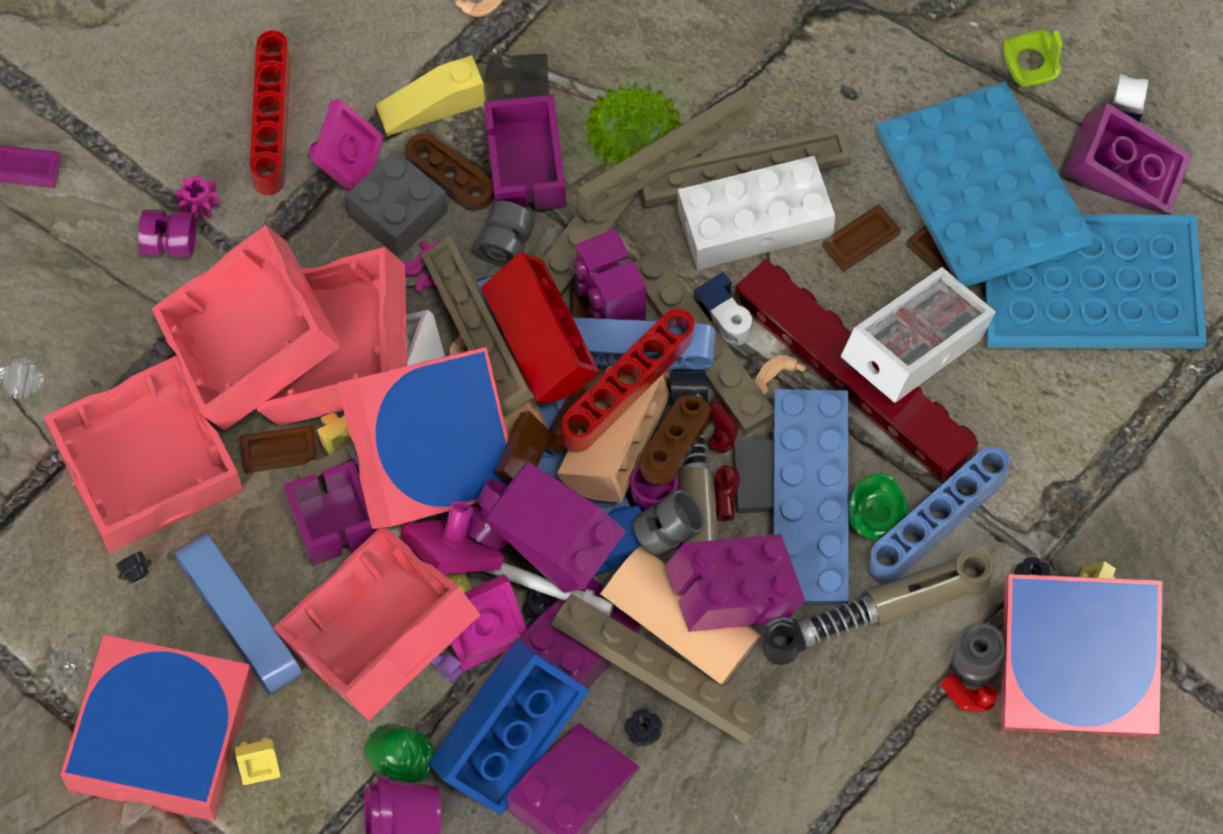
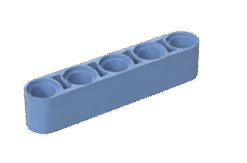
M573 318L597 366H613L657 322ZM695 323L691 345L668 369L706 370L713 367L715 329L707 324ZM671 327L669 329L674 334L685 333L684 329L680 327ZM649 351L644 353V355L650 359H658L661 357V355L655 351Z
M995 446L982 449L876 542L872 547L869 562L871 577L882 584L898 580L995 494L1006 481L1010 464L1008 454L1000 447ZM986 465H993L997 467L1000 471L991 473L986 471L983 467ZM959 488H968L974 494L965 496L957 490ZM933 511H942L948 517L937 519L931 513ZM915 534L922 540L913 543L906 540L904 536ZM888 557L894 560L895 564L884 566L878 562V559Z
M203 533L173 552L190 582L246 663L250 664L251 670L270 696L302 676V671L296 660L207 533Z

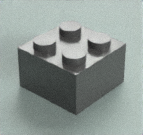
M396 150L390 153L345 195L348 216L398 258L448 213L446 191Z

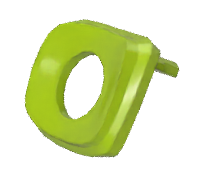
M1045 29L1035 30L1004 40V57L1012 77L1019 85L1031 87L1051 82L1059 77L1061 73L1060 56L1063 43L1061 42L1062 38L1058 30L1053 31V35H1050ZM1025 50H1035L1042 54L1045 62L1037 70H1027L1019 65L1017 58Z

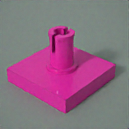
M342 99L331 100L318 142H313L309 147V156L317 166L349 192L374 169L384 136Z
M455 501L450 503L447 520L404 523L401 537L425 563L433 565L442 574L499 570L502 567L504 556L498 549L485 546L467 534L471 515H473V508H470V505L465 502Z
M505 574L464 592L480 613V616L450 643L455 658L461 663L460 668L462 671L508 651L517 638L520 639L527 631L512 586Z

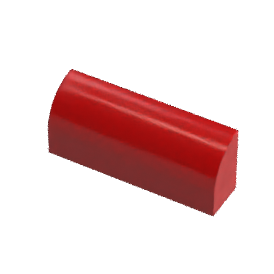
M520 252L481 286L537 402H553L566 398L582 389L600 374L543 259Z

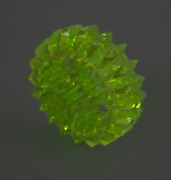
M636 81L632 85V89H626L621 83L618 87V92L608 88L606 98L598 96L596 107H591L589 119L586 123L589 133L588 142L590 146H593L596 157L603 156L605 165L615 162V164L621 163L639 152L643 147L649 146L667 135L671 130L680 127V114L678 109H674L672 98L664 99L662 89L653 94L650 84L643 90L639 89ZM616 116L618 122L614 124V129L608 132L606 127ZM660 124L662 127L660 132L651 139L650 132L654 130L655 125Z

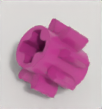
M201 174L188 180L183 178L182 190L174 191L176 201L179 202V211L194 212L196 221L198 217L206 215L211 217L213 205L220 204L219 195L215 193L217 189L214 180L206 182L202 179Z

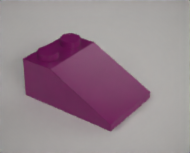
M1106 103L1085 114L1063 174L1092 191L1162 215H1169L1192 155L1114 106Z
M526 462L483 519L563 593L585 589L626 532L599 506L530 462Z
M593 578L586 588L581 590L584 592L586 589L595 592V596L606 599L600 594L605 587ZM560 599L540 615L519 640L547 657L589 689L612 662L551 625L565 603L564 600ZM614 605L610 617L638 633L643 626Z
M578 723L532 766L507 797L508 809L512 815L538 834H588L640 767Z

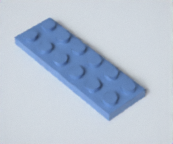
M775 389L773 535L781 534L805 598L802 605L841 606L843 603L848 605L849 602L848 391Z

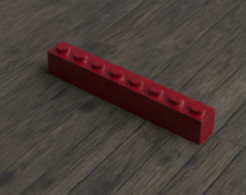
M765 258L736 285V304L746 308L752 318L835 390L848 391V401L942 483H945L976 455L979 442L975 434L964 425L959 426L951 419L948 411L940 403L930 401L923 394L920 386L894 403L841 357V354L852 332L843 326L842 320L836 313L831 310L826 311L821 307L808 289L804 287L799 288L792 282L789 274L781 266H774Z

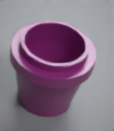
M374 775L372 783H367L365 787V834H440L441 801L438 787L392 780L387 775Z

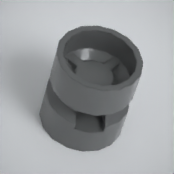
M508 201L495 202L486 220L487 227L481 231L475 245V251L487 262L504 267L516 255L524 251V242L529 239L536 223L535 217L526 208Z
M683 490L673 491L662 498L657 505H651L634 517L633 522L634 531L639 542L650 554L656 557L665 555L676 548L681 542H686L704 529L705 525L700 506L690 494Z
M981 622L972 623L964 627L959 633L952 658V668L954 674L962 683L972 687H984V685H988L996 679L1006 649L1005 639L1001 632L994 626Z

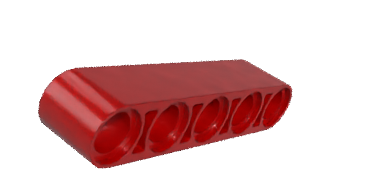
M277 30L263 32L256 42L249 165L254 187L257 192L268 196L280 192L284 187L291 59L287 38ZM271 51H279L274 54H269V52ZM273 80L277 81V82L272 83V84H268V83H267V82L273 81ZM267 111H276L272 114H265ZM266 141H275L272 144H263ZM265 171H273L270 175H261Z
M674 308L666 312L565 413L562 420L561 440L567 449L573 452H582L590 448L689 348L692 343L695 325L694 318L690 312L682 308ZM671 327H680L684 329L685 333L678 335L670 332L669 329ZM649 351H655L659 353L661 357L658 359H650L646 357L644 353ZM622 376H632L636 379V382L625 384L619 378ZM604 400L612 406L608 409H600L594 403ZM580 425L586 428L587 431L583 434H574L569 428Z

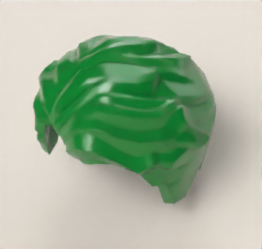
M875 473L869 477L865 476L855 485L848 506L849 522L852 529L856 530L858 534L868 539L879 541L907 516L908 502L895 479L888 474L883 475L882 473L878 475Z
M395 723L379 726L375 732L369 735V739H367L364 746V752L376 775H387L389 779L411 783L423 781L429 777L432 767L428 762L434 755L433 743L427 736L413 728Z

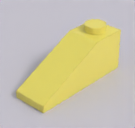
M471 55L434 68L375 104L386 136H390L484 106V84Z

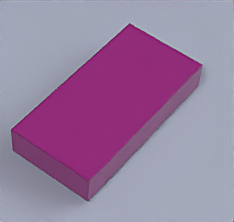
M0 145V182L55 188L62 160L61 153Z

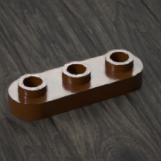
M419 133L407 141L405 147L407 160L446 191V193L466 208L472 210H481L491 204L494 198L493 182L486 174L431 134ZM421 153L429 154L426 158H421L418 155ZM448 172H453L456 174L455 176L450 178L444 176ZM474 192L482 193L479 197L471 196Z
M686 395L676 400L641 456L640 473L645 480L653 484H665L675 478L708 425L710 407L703 398L695 395Z

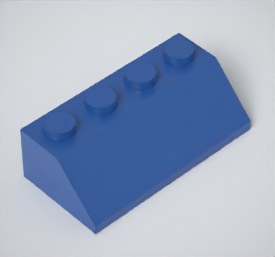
M517 638L428 764L445 782L501 815L508 806V795L530 768L543 757L590 690L547 657Z

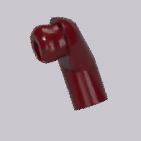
M715 401L709 405V417L716 425L714 435L710 437V444L716 451L723 453L733 448L739 425L720 401Z
M728 465L721 466L717 470L714 481L717 520L721 522L735 519L733 499L741 481L738 470Z

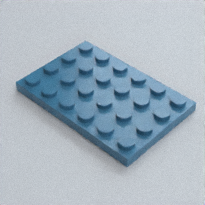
M1005 81L876 124V133L951 274L965 287L1093 244V234Z
M1082 215L1093 234L1092 245L984 281L985 303L996 312L986 330L987 348L1204 349L1206 345L1197 215Z

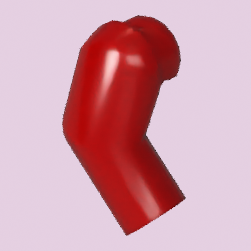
M954 673L946 677L940 684L941 688L957 707L963 711L987 712L994 707V702H996L998 697L996 690L988 685H984V687L979 689H967Z

